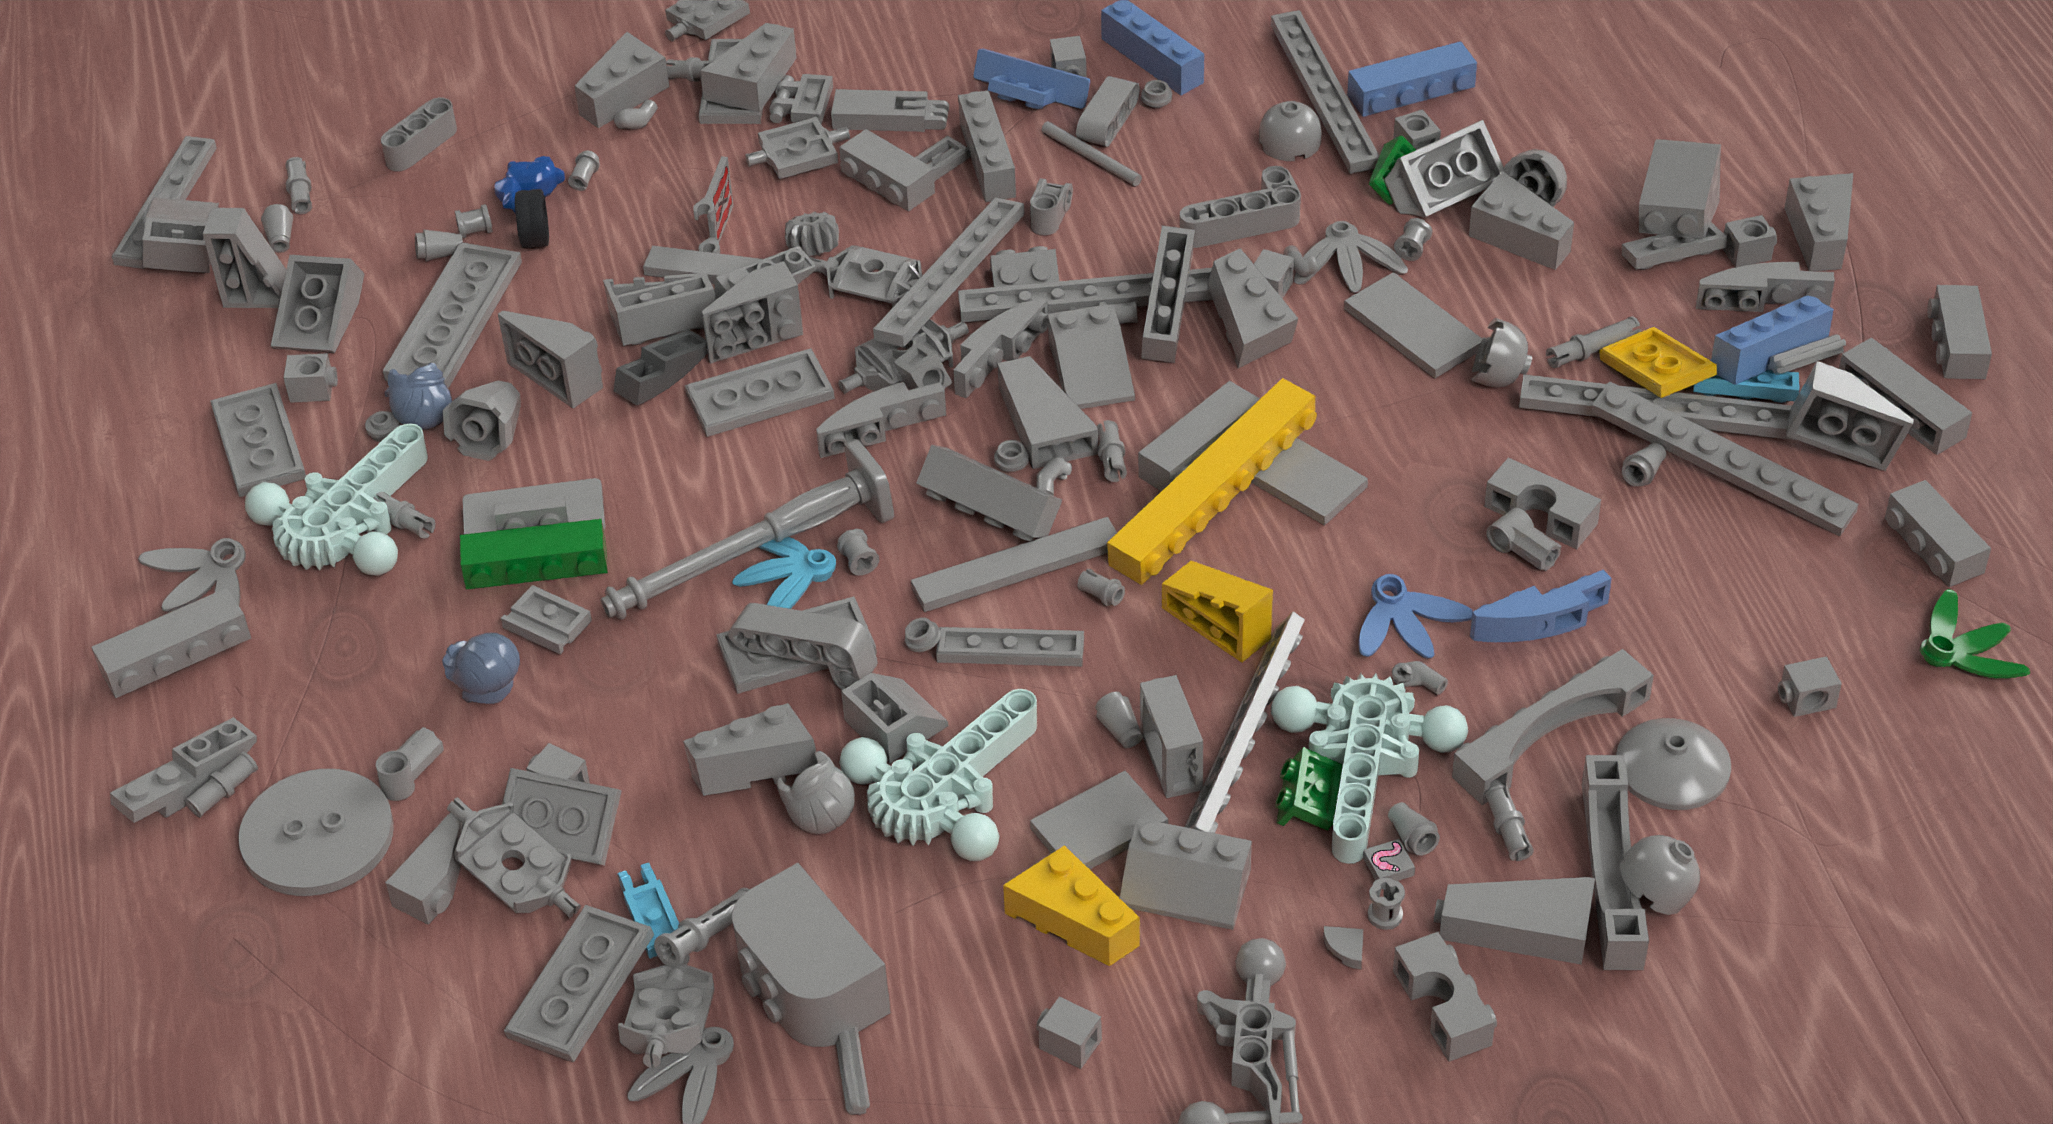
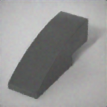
M688 329L642 347L640 359L616 368L613 391L635 405L642 404L656 397L682 379L708 354L706 339Z

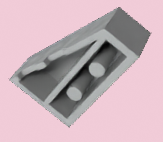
M626 32L575 85L579 115L597 128H600L612 121L615 115L622 109L634 108L669 87L666 58Z
M707 274L665 275V281L645 282L644 277H635L633 279L634 283L615 285L613 279L603 280L609 314L623 346L641 344L646 340L662 336L670 337L688 329H703L702 311L716 300L714 288Z

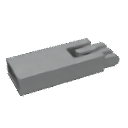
M836 89L831 112L832 128L840 129L847 126L848 130L867 129L925 132V129L942 130L947 125L949 103L943 100H928V92Z

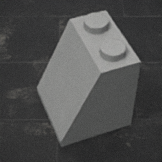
M1656 139L1639 202V233L1701 239L1705 237L1720 202L1721 144Z

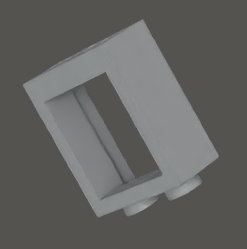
M1177 675L1156 678L1140 683V732L1143 735L1144 743L1166 799L1201 791L1203 787V739Z

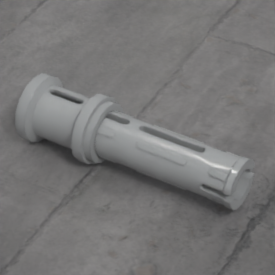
M741 888L734 895L698 918H686L670 934L663 933L656 937L654 947L659 959L665 965L675 968L682 964L684 957L691 952H699L705 949L709 938L733 923L732 913L738 899L750 889Z

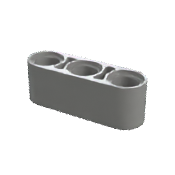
M1108 76L1080 116L1076 129L1077 138L1108 147L1137 104L1140 92L1139 84Z
M438 97L429 100L381 136L382 149L388 169L403 171L410 168L456 133L457 125L453 105L449 99Z

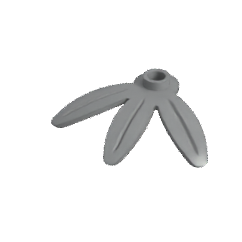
M1337 221L1326 228V238L1316 243L1303 257V259L1309 256L1315 257L1319 271L1333 253L1337 251L1338 265L1342 277L1349 290L1354 293L1360 291L1363 278L1362 260L1358 250L1397 274H1405L1408 271L1405 263L1391 248L1374 238L1358 234L1357 228L1347 221ZM1296 273L1294 282L1299 285L1305 284L1316 273L1308 274V277H1302Z
M230 538L220 539L213 544L211 551L192 548L157 549L144 552L138 558L142 565L157 570L169 572L198 570L181 582L165 598L161 607L163 611H174L195 602L206 594L215 582H217L215 593L228 588L237 604L239 605L240 585L235 570L239 569L244 563L246 553L238 541ZM233 554L230 559L223 560L226 555Z
M720 1027L705 1028L701 1042L688 1053H670L661 1058L658 1067L654 1068L652 1064L651 1068L646 1069L629 1090L628 1099L634 1102L643 1100L672 1084L692 1069L683 1096L682 1120L683 1124H702L713 1099L717 1079V1065L726 1062L733 1051L734 1040L732 1035Z

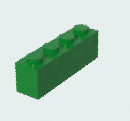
M602 518L460 535L461 569L466 590L608 573L606 540Z

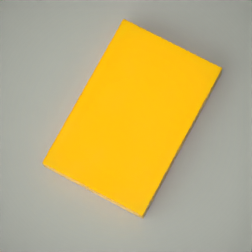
M1655 327L1599 349L1601 361L1660 398L1717 375V364Z

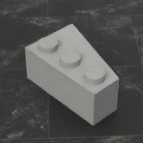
M765 23L700 70L704 100L761 112L778 83L783 79L797 58L794 29L778 24Z
M1502 171L1472 205L1469 236L1556 270L1571 252L1574 222Z
M1853 173L1790 178L1784 209L1809 271L1842 269L1848 239Z
M211 208L203 231V237L223 308H279L286 268L244 208Z
M1242 249L1235 250L1213 261L1208 287L1218 315L1223 319L1226 327L1227 340L1234 349L1237 367L1240 368L1291 343L1298 317Z
M788 703L781 706H772L764 712L747 718L736 719L728 725L711 731L700 732L695 737L683 741L691 776L703 796L751 788V781L773 778L774 784H777L776 780L781 778L783 782H786L787 775L801 773L804 769L818 763L814 754L816 752L814 739Z

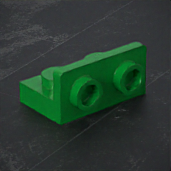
M1305 747L1293 759L1288 758L1280 772L1283 785L1275 802V807L1278 808L1276 823L1285 826L1295 816L1328 831L1334 823L1343 764Z

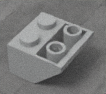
M870 673L841 691L844 720L861 737L879 742L885 750L889 763L907 753L906 740L910 734L920 733L927 740L949 726L948 721L900 678Z

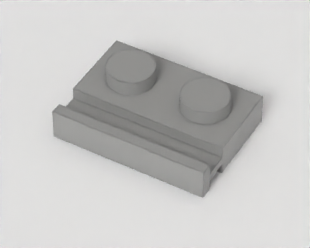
M534 585L511 607V613L508 616L503 615L501 617L504 629L560 655L564 651L563 647L567 643L571 644L592 621L589 610Z

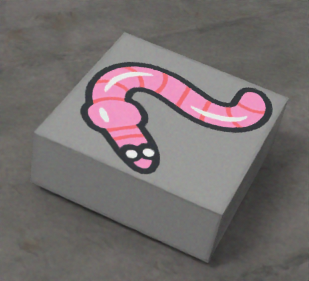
M1399 839L1364 849L1363 859L1375 881L1380 878H1391L1399 881L1415 875V866Z

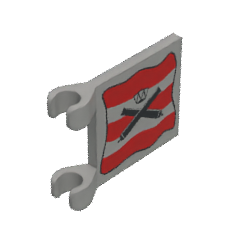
M721 156L705 198L697 202L693 207L695 220H699V216L702 214H707L710 237L699 245V251L721 254L719 242L734 207L728 157Z

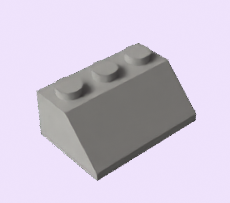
M1138 818L1128 848L1120 899L1129 908L1233 930L1251 871L1252 841Z

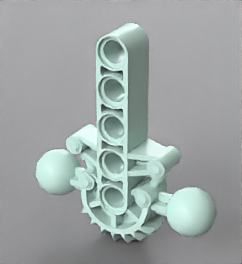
M416 424L398 426L340 480L322 478V475L317 472L309 473L305 477L307 488L305 496L295 498L292 504L289 503L290 500L285 490L279 485L262 482L252 487L246 495L245 510L250 519L255 523L267 526L273 525L272 531L275 547L278 548L283 559L291 561L293 566L302 564L305 570L311 566H317L321 570L324 565L329 564L335 567L336 562L341 561L351 553L353 554L356 566L363 573L375 576L383 575L391 571L396 564L398 548L394 540L387 535L392 528L387 505L376 494L385 492L391 496L427 462L428 455L423 430ZM373 497L377 498L382 502H377L375 499H373ZM364 531L369 532V533H367V534H365V535H363V536H360V535H359L360 533H362V532H364Z
M1360 673L1357 680L1346 676L1343 685L1334 683L1333 688H1331L1333 704L1317 702L1309 690L1300 686L1286 687L1279 691L1271 704V714L1274 722L1282 730L1290 733L1303 732L1310 728L1313 723L1327 724L1325 730L1315 731L1310 734L1309 750L1343 764L1333 823L1332 853L1337 860L1346 864H1354L1363 859V851L1367 849L1378 775L1401 774L1403 777H1413L1417 774L1419 748L1409 741V735L1422 737L1423 741L1431 749L1440 753L1452 752L1462 746L1468 735L1466 718L1458 709L1445 705L1436 706L1429 710L1425 716L1409 714L1414 708L1415 703L1413 693L1406 692L1403 683L1393 685L1391 676L1383 681L1378 678L1376 673L1372 678H1365Z
M1015 689L1008 692L944 746L925 740V737L920 733H912L907 737V753L903 760L894 761L892 766L887 764L885 750L879 742L865 737L854 739L847 743L841 752L839 761L841 770L854 783L870 784L867 790L868 812L873 819L875 828H882L885 837L894 835L897 843L904 839H909L912 846H914L917 840H924L929 846L932 838L947 831L951 834L950 839L953 848L960 857L969 861L984 860L996 850L1000 835L992 819L980 814L987 813L993 808L992 781L988 778H983V776L1034 734L1037 729V699L1031 691L1026 689ZM966 807L968 809L975 808L980 813H971L963 816L959 813V810Z

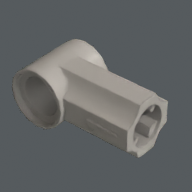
M1520 508L1511 509L1486 530L1489 542L1497 551L1507 553L1512 550L1540 570H1549L1561 554L1562 546L1534 528L1530 516Z
M422 727L398 750L383 753L376 760L380 788L388 800L399 801L412 795L415 790L414 780L444 751L442 741L435 736L433 731Z

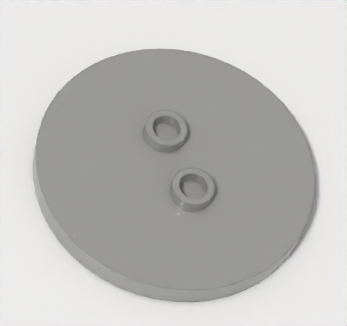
M340 769L309 770L280 780L255 799L246 811L240 825L239 848L248 871L267 888L295 896L321 895L343 889L357 882L378 865L391 844L394 821L386 796L371 780L357 773Z

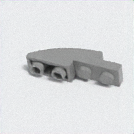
M1799 262L1759 263L1727 269L1700 279L1696 309L1763 312L1765 303L1789 304L1807 295L1816 297L1823 304L1830 306L1835 282L1834 272L1800 271Z
M1035 299L999 314L983 324L960 345L961 362L953 369L956 395L967 399L976 388L983 384L985 377L993 368L998 367L997 363L1002 362V359L1006 361L1018 359L1022 353H1026L1037 336L1040 333H1044L1048 328L1047 299Z
M901 382L869 393L841 408L816 429L820 458L845 452V445L856 439L864 447L885 442V431L946 416L945 390L941 382L908 390L905 383Z
M233 717L173 748L172 761L110 792L111 805L133 823L156 811L167 818L187 806L184 800L209 781V775L212 772L221 771L237 758L242 751L247 753L257 742V735Z

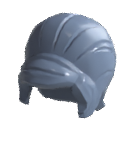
M435 363L419 367L408 376L406 374H399L395 369L390 370L388 374L389 387L384 394L385 397H389L391 411L401 424H416L424 430L440 425L443 422V410L452 402L450 390L444 383L443 372L438 369Z
M489 632L476 635L468 641H458L455 644H451L447 648L442 663L447 679L463 690L462 698L466 702L496 704L501 702L511 692L514 683L513 679L519 669L520 656L516 646L510 639L499 633Z

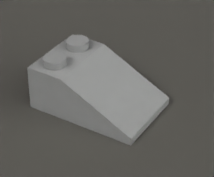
M289 255L271 347L273 349L335 353L359 304L365 273L349 258Z
M1108 304L1048 314L1049 347L1062 390L1080 409L1134 401V388L1121 327L1114 305Z
M508 311L498 313L506 359L509 365L571 408H575L603 388L602 368L597 354L598 344L590 332L583 331L573 323Z
M1817 361L1791 407L1786 436L1886 471L1911 429L1914 419L1850 372Z

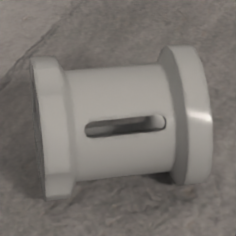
M486 204L481 205L480 209L462 213L460 210L454 211L459 234L462 235V239L466 238L467 234L484 230L488 233L493 232Z
M1411 218L1406 222L1403 230L1404 234L1398 237L1394 244L1396 253L1404 260L1415 261L1419 259L1423 253V245L1432 236L1431 226L1419 218Z
M861 529L846 531L839 537L837 544L839 552L849 560L848 567L850 571L857 576L870 573L878 566L880 561L877 552L867 544V535Z
M1380 878L1374 881L1373 886L1369 890L1372 903L1368 909V919L1373 926L1379 929H1393L1403 919V910L1400 905L1405 897L1404 887L1399 881L1391 878ZM1381 889H1384L1383 897H1380ZM1389 911H1392V917L1389 919Z

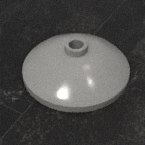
M1659 718L1638 724L1623 736L1616 755L1625 756L1628 790L1640 800L1659 808L1689 810L1704 806L1721 795L1730 778L1731 759L1724 744L1708 729L1687 720Z

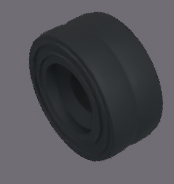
M543 190L517 191L515 193V214L521 247L548 246L549 225Z

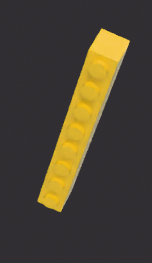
M1282 378L1107 542L1109 566L1140 585H1143L1151 576L1157 575L1163 565L1174 554L1180 553L1186 543L1196 533L1202 532L1208 522L1218 512L1224 511L1230 501L1240 491H1244L1249 487L1254 476L1260 470H1267L1274 458L1282 450L1289 449L1294 440L1304 430H1308L1313 426L1317 417L1315 412V395Z

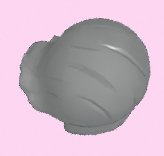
M817 751L814 754L818 763L804 769L796 777L792 787L786 785L781 778H778L776 783L780 797L792 821L806 832L826 834L843 825L850 817V813H852L854 808L855 794L849 778L839 768L834 766L832 760L825 753Z

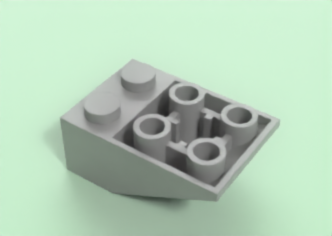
M154 197L146 216L142 239L143 268L210 273L211 262L203 231L211 208H219V203Z
M784 261L753 270L702 311L710 364L803 335L798 284Z

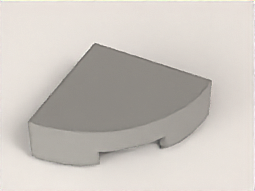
M1324 926L1323 939L1325 947L1341 959L1342 964L1351 968L1361 969L1364 929Z

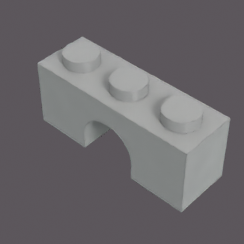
M1508 457L1487 481L1484 507L1501 515H1505L1513 508H1520L1524 511L1530 509L1545 511L1548 513L1546 536L1578 549L1598 525L1601 499Z
M1435 932L1395 947L1393 972L1410 1000L1412 1001L1423 996H1437L1446 1001L1443 1004L1432 1007L1430 1032L1447 1060L1450 1062L1492 1046L1494 1028L1497 1027L1495 1013L1490 1005H1484L1480 999L1472 976L1470 974L1465 975L1461 969L1453 946L1450 944L1446 945L1439 932Z

